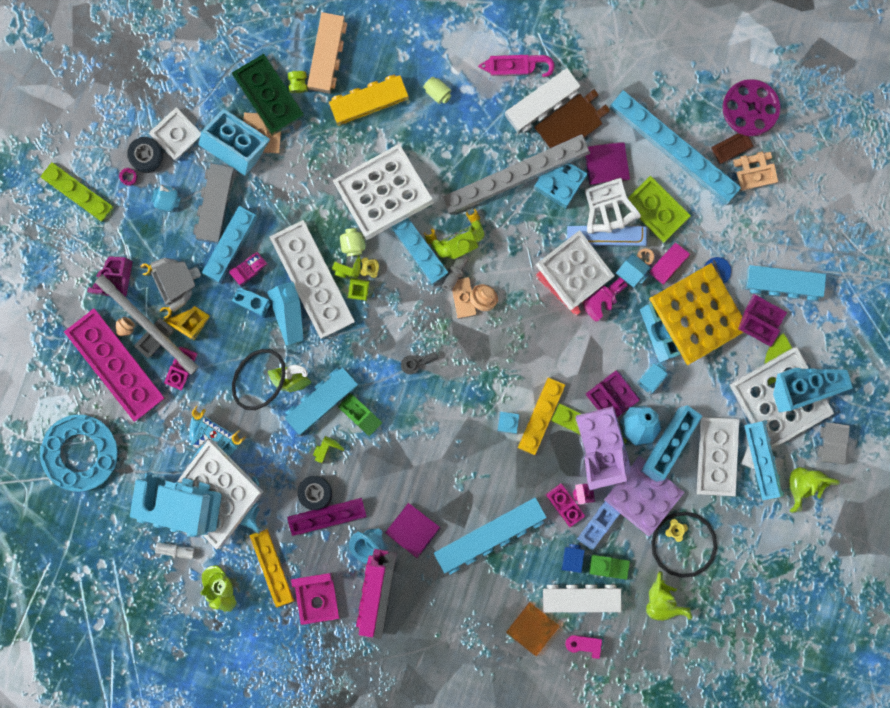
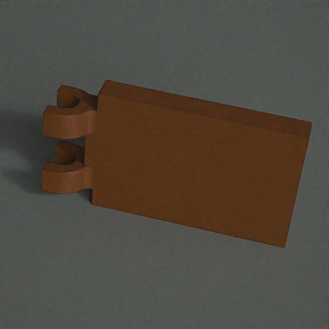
M595 89L584 98L581 94H578L534 127L549 149L579 135H583L585 138L603 125L600 119L610 113V109L606 104L598 111L594 108L591 102L599 96Z

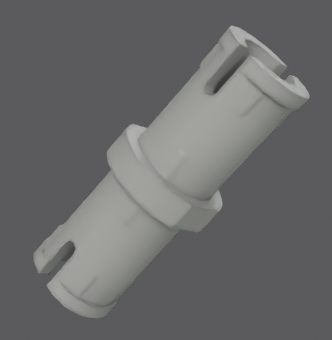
M466 255L456 258L453 266L449 267L448 275L442 284L443 289L452 291L457 280L462 277L463 269L469 260Z

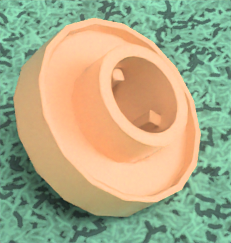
M479 284L471 291L470 301L475 308L481 311H490L497 304L498 296L490 286Z

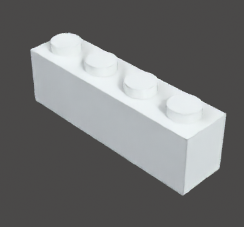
M566 68L507 110L505 116L517 133L521 131L525 133L533 127L532 123L536 120L540 122L545 119L550 110L556 111L562 107L564 100L567 98L571 100L579 94L580 85L568 68Z
M547 585V589H543V612H621V589L616 588V585H605V588H597V585H585V588L578 589V585H566V589H558V585Z

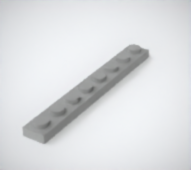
M579 135L443 196L449 214L453 215L590 154L584 136Z

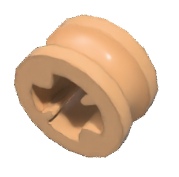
M641 249L637 257L641 259V253H648L650 261L646 262L645 260L644 262L649 266L654 260V254L650 249Z

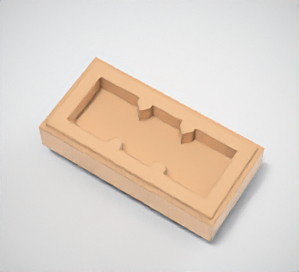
M469 277L458 279L452 290L458 319L476 315L475 307L470 301L472 290Z

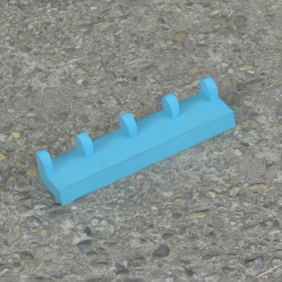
M766 420L744 425L762 501L784 496V491L781 490L779 482L780 474L778 475L774 461L776 458L773 456L771 449V437L768 436Z

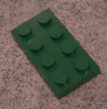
M265 54L258 56L232 72L233 78L271 136L304 117L303 112Z

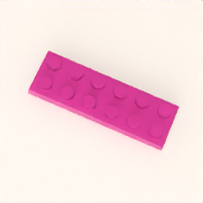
M95 308L64 331L134 422L165 399Z

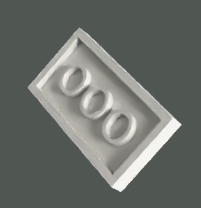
M707 417L700 419L696 494L736 496L739 419Z

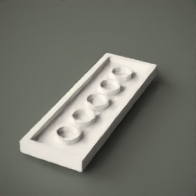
M304 220L270 236L291 281L294 282L296 291L320 339L355 323Z

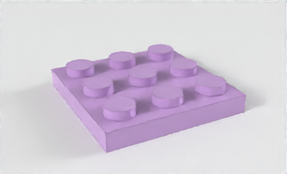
M639 456L630 467L628 480L616 484L604 500L649 537L684 492L667 478L655 482L641 472L646 461Z

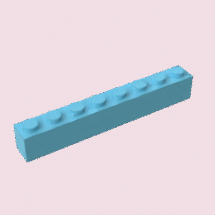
M624 90L610 105L609 109L725 205L740 190L741 187Z

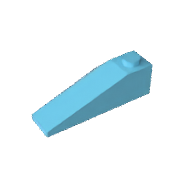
M792 368L777 374L773 396L780 413L800 408L850 390L853 387L847 370Z

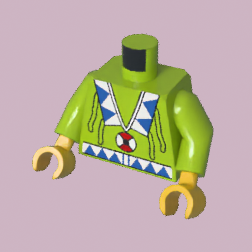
M475 208V212L472 215L466 212L467 218L472 223L470 226L441 240H437L434 229H430L432 233L430 235L424 232L426 242L431 244L438 256L455 259L479 247V243L485 234L479 221L480 216Z

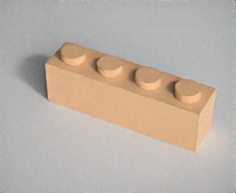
M321 12L307 85L308 90L331 94V90L336 87L337 78H334L335 70L338 71L340 66V59L337 58L338 53L342 52L344 45L341 37L342 33L346 34L347 30L344 16Z

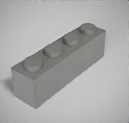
M211 163L210 168H206L205 179H207L206 187L203 186L201 191L203 203L199 205L197 216L200 217L199 223L195 224L193 232L198 241L218 244L222 237L235 172L233 167Z

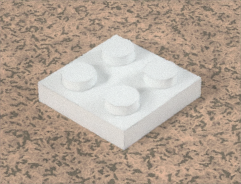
M176 107L149 134L176 162L200 139L201 132Z

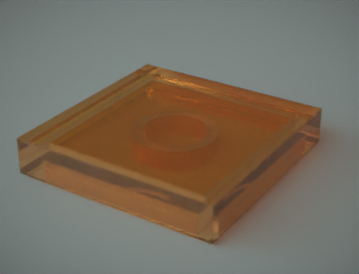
M529 602L506 633L533 655L537 656L560 626Z

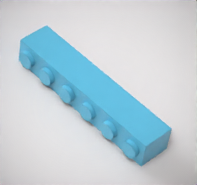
M535 497L434 552V555L443 572H448L451 575L460 570L459 565L463 563L469 565L476 561L477 555L482 553L485 556L494 551L492 547L498 544L502 547L511 542L510 537L516 535L518 538L526 534V529L533 525L535 529L544 524L543 519L546 516Z

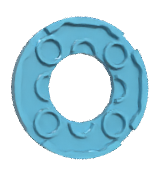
M71 415L55 422L46 432L40 447L41 465L48 478L57 486L75 492L89 491L102 485L113 473L118 458L117 443L111 430L100 420L87 415ZM73 435H86L97 445V460L93 467L87 471H71L62 462L60 455L61 447L65 440Z

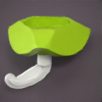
M299 365L285 367L286 376L281 390L291 393L303 390L312 382L307 377V370ZM281 367L268 371L272 383L277 388L282 376Z

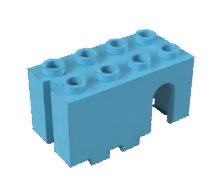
M152 472L145 473V478L135 480L130 517L137 519V522L144 524L148 522L153 523V526L157 528L168 527L170 531L176 533L183 531L190 537L208 535L209 532L216 531L222 494L211 491L210 484L200 482L199 487L193 486L194 480L183 478L182 483H172L166 481L165 478L152 477L154 475Z

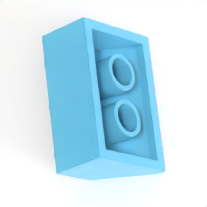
M223 108L201 131L199 146L245 176L257 163L270 139Z

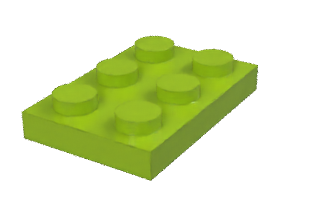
M651 176L628 197V200L641 215L638 219L662 243L691 217Z

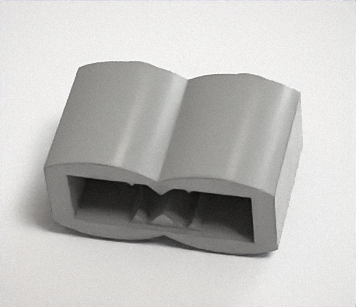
M826 422L824 427L821 426L820 438H823L822 446L819 445L817 457H820V462L845 464L849 425Z

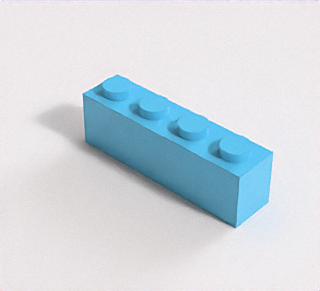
M241 206L237 208L203 269V275L219 284L222 283L257 220V216Z
M409 218L390 227L432 286L448 275V271Z
M749 265L747 267L745 290H750V294L761 295V292H767L769 296L780 297V294L788 295L790 299H799V296L807 297L808 301H818V299L824 297L826 274Z
M338 367L329 374L330 379L326 382L322 380L314 387L316 389L315 392L311 395L307 393L300 399L302 402L297 407L293 405L285 412L287 414L285 419L300 436L358 387V384L343 367L340 370Z
M688 405L679 407L641 472L655 482L665 480L702 415Z

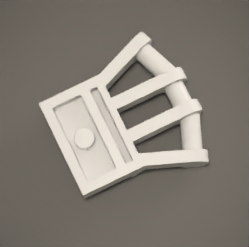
M621 178L585 189L590 208L587 224L588 234H593L594 232L610 233L617 228L623 229L632 220L641 217L638 210L628 200ZM622 203L631 212L624 218H622L619 204ZM614 207L617 221L609 223L606 209ZM601 211L604 224H595L596 212Z

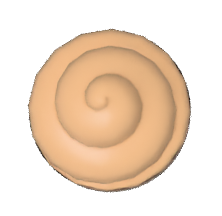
M125 316L122 319H118L116 322L117 336L132 334L135 324Z

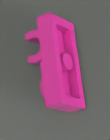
M588 483L575 485L576 489H574L573 496L578 501V504L596 502L594 489L590 490Z

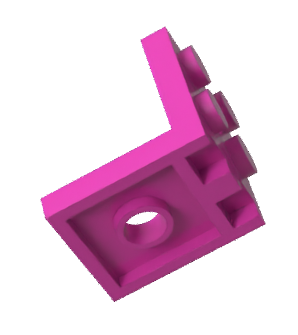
M332 573L291 579L292 587H295L301 625L339 619ZM314 597L322 599L323 604L320 608L312 606V599Z

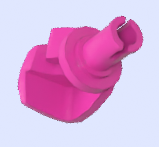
M621 277L609 287L601 286L583 301L584 310L595 322L603 317L601 303L604 302L607 311L611 310L612 305L617 303L615 296L628 287L627 283H623L624 280Z

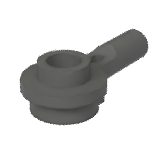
M435 351L419 358L411 355L406 356L401 361V369L406 374H415L419 370L420 365L438 359V355Z

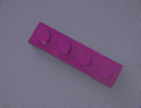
M358 498L319 510H311L288 516L287 521L292 536L367 516L363 500Z

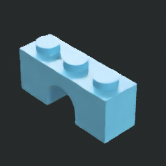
M652 303L641 308L640 312L659 363L680 356L679 350Z

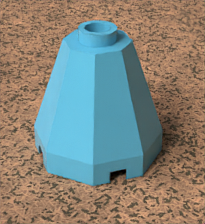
M646 405L630 407L620 420L622 436L635 446L651 444L661 431L659 415Z

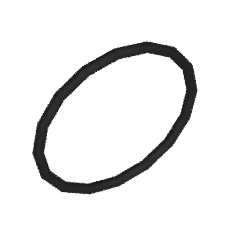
M260 349L250 353L241 361L232 381V396L237 405L245 410H258L267 406L277 397L283 387L286 376L285 363L281 355L272 349ZM271 353L275 355L281 363L282 370L278 388L265 403L258 406L244 405L236 395L235 384L240 370L249 359L257 354Z
M690 512L673 513L665 517L655 529L651 540L652 555L658 566L668 574L680 578L694 577L705 571L713 562L717 550L716 534L710 523L700 515ZM687 515L699 519L707 526L712 535L713 550L709 561L703 568L693 573L680 574L670 571L661 563L656 554L655 540L658 530L666 521L676 516Z

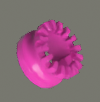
M124 168L121 170L119 178L124 185L131 186L136 183L137 174L131 168ZM126 172L133 174L131 181L123 179Z

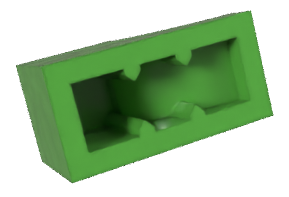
M351 393L338 406L369 437L382 424Z
M591 555L588 574L627 580L630 561Z

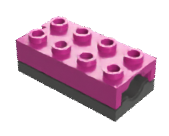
M374 549L373 555L368 556L362 597L359 605V615L356 627L359 628L358 635L372 638L374 636V638L382 639L397 557L395 552L389 551L388 553V551Z

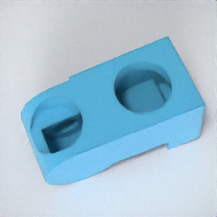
M239 287L232 299V302L264 318L271 305L268 299Z

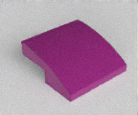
M625 142L588 147L590 154L585 155L589 185L603 184L619 178L622 181L630 180Z
M753 294L738 329L771 347L780 332L778 328L787 312Z
M618 369L586 393V396L597 410L613 406L617 418L641 400Z
M408 503L385 534L418 559L441 528Z

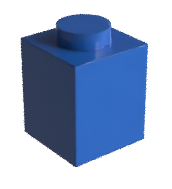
M569 544V548L564 547L561 570L582 572L585 550L580 549L581 545Z

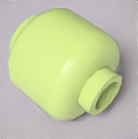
M357 228L346 229V233L340 236L341 251L347 254V256L362 255V251L366 249L363 233L357 232Z

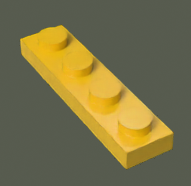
M549 377L547 378L517 448L532 455L536 454L565 384Z

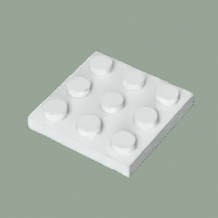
M580 230L535 264L570 310L574 309L614 277L613 273Z

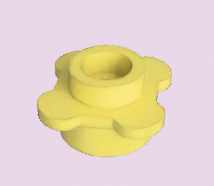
M366 257L362 258L360 274L362 276H371V278L377 277L379 262L376 259L368 260Z
M676 519L670 521L671 525L665 531L667 537H673L677 542L683 540V535L688 530L686 524L682 525Z

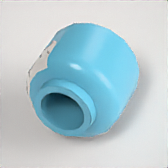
M160 185L158 188L155 187L151 202H153L155 208L171 212L174 207L178 208L181 197L178 196L177 189Z

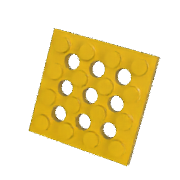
M712 263L649 298L687 365L744 333L738 329L742 315ZM702 284L708 287V293H704L701 290ZM687 292L693 295V302L687 300ZM672 301H675V302L678 303V306H679L678 311H676V310H674V309L672 308V306H671V302H672ZM711 301H715L717 303V310H714L711 307ZM697 309L702 311V319L696 316ZM721 317H723V318H725V319L727 320V326H726V327H724V326L721 325V323H720V318H721ZM681 318L687 319L688 327H684L681 324ZM706 326H710L712 328V335H708L706 333ZM692 334L697 337V344L692 343L690 339Z

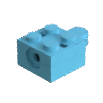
M568 163L538 176L534 190L566 209L586 178L587 173Z

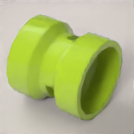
M305 71L288 72L290 93H305L308 91L307 84H305L307 78Z

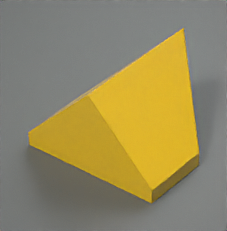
M194 306L190 310L163 321L194 341L210 316Z

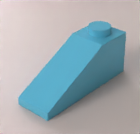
M294 282L274 287L267 293L285 345L304 341L300 299Z

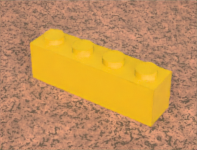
M394 74L386 77L383 82L378 83V81L369 83L367 88L361 90L360 88L349 91L350 94L342 96L340 94L331 98L332 101H329V105L337 126L409 99L401 76Z

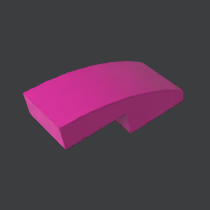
M675 242L654 265L649 274L664 285L689 258L690 254Z
M180 346L179 349L195 362L198 353ZM174 359L164 383L182 391L189 373Z
M561 483L545 494L569 527L585 517Z

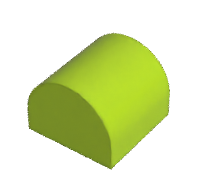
M351 278L348 298L367 301L370 281Z

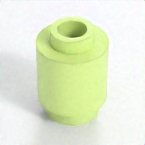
M434 76L423 86L426 90L425 92L438 104L442 102L444 104L447 103L452 96L450 94L452 90Z

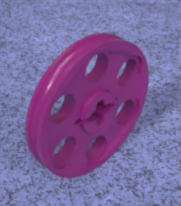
M754 79L743 80L734 84L728 90L722 105L723 116L727 124L737 133L745 136H759L768 132L775 125L780 114V101L776 92L768 84ZM738 88H747L748 94L745 96L739 94ZM764 89L767 92V96L764 98L759 97L757 90ZM734 101L738 108L730 110L727 103ZM753 104L755 106L754 110L749 111V106ZM773 106L775 113H766L765 107ZM743 118L746 125L739 127L736 124V119ZM756 120L764 122L765 126L763 129L755 127L754 123Z

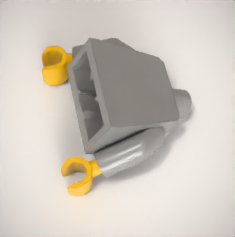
M162 258L151 262V265L142 264L140 268L148 267V271L142 275L150 276L152 274L165 305L169 304V307H162L159 312L166 309L168 315L164 318H169L172 315V311L175 312L187 303L192 295V289L195 287L193 280L199 278L201 274L197 267L188 269L185 262Z

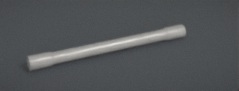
M102 274L95 281L106 294L110 295L157 340L190 375H193L199 369V366L144 316L107 277Z

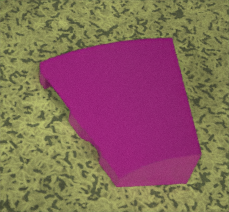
M109 256L104 263L103 269L96 276L99 278L103 274L126 297L133 261L126 257ZM94 283L92 288L88 287L87 292L91 294L110 296L96 283Z

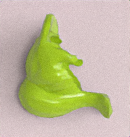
M803 467L794 469L789 477V487L795 503L789 512L796 513L802 511L803 498H808L811 495L814 496L818 491L817 497L820 499L827 486L839 485L840 481L818 470L809 471Z
M211 565L202 573V584L204 587L200 594L205 596L206 601L209 602L208 606L212 609L232 612L237 604L233 595L232 583L222 568L217 565Z
M659 571L656 581L649 590V603L646 606L648 616L657 621H665L678 615H684L691 620L693 617L691 609L689 607L677 606L674 596L670 593V591L676 592L677 588L665 584L663 572Z

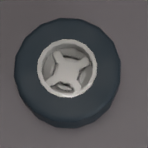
M139 137L129 145L127 158L137 171L148 173L156 170L161 165L163 152L160 145L154 139Z
M310 476L300 483L297 496L299 502L305 508L319 510L330 503L332 488L326 479L320 476Z

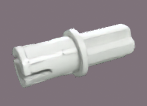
M158 542L155 547V553L173 556L174 559L179 557L192 560L194 548L179 546L177 543L171 545Z

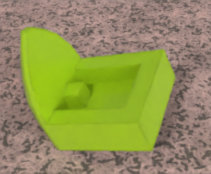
M358 255L353 268L334 262L332 270L335 272V276L343 279L346 276L358 279L361 269V258Z
M325 436L321 446H316L313 456L316 457V462L323 464L330 446L344 451V448L334 439Z

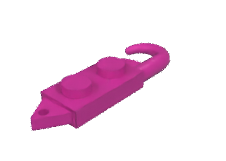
M546 55L490 56L488 60L478 65V68L488 72L490 76L528 75L534 71L536 63L545 62L549 65V70L542 74V77H548L553 73L555 65L552 58Z

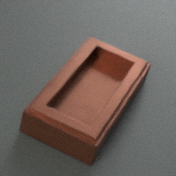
M737 133L712 146L711 150L720 165L754 146L749 136Z

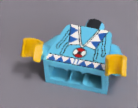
M195 406L192 411L189 439L192 442L191 445L197 448L198 451L192 459L194 460L208 440H213L228 456L233 454L240 443L246 439V436L240 439L238 437L240 431L231 434L203 416L206 412L205 409L199 413L197 411L198 406Z

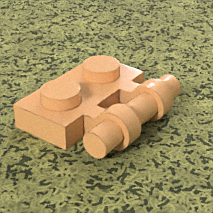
M761 151L757 152V155L748 157L744 155L740 156L739 159L733 160L734 167L742 166L743 171L736 172L738 184L741 187L740 191L778 183L774 164L766 165L765 161L772 159L771 152L763 153ZM759 163L760 167L749 168V164Z

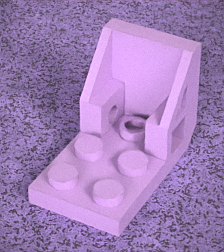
M614 407L576 415V421L586 451L585 465L589 489L593 490L626 482L631 470L630 461Z

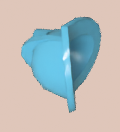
M368 529L364 533L358 531L353 534L349 541V549L352 555L359 561L367 563L368 556L373 555L374 549L384 550L382 530Z

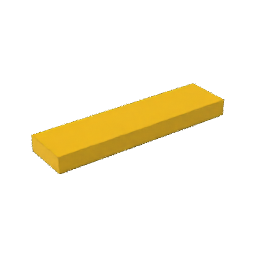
M268 529L262 530L260 534L254 533L249 535L275 607L293 602V595Z

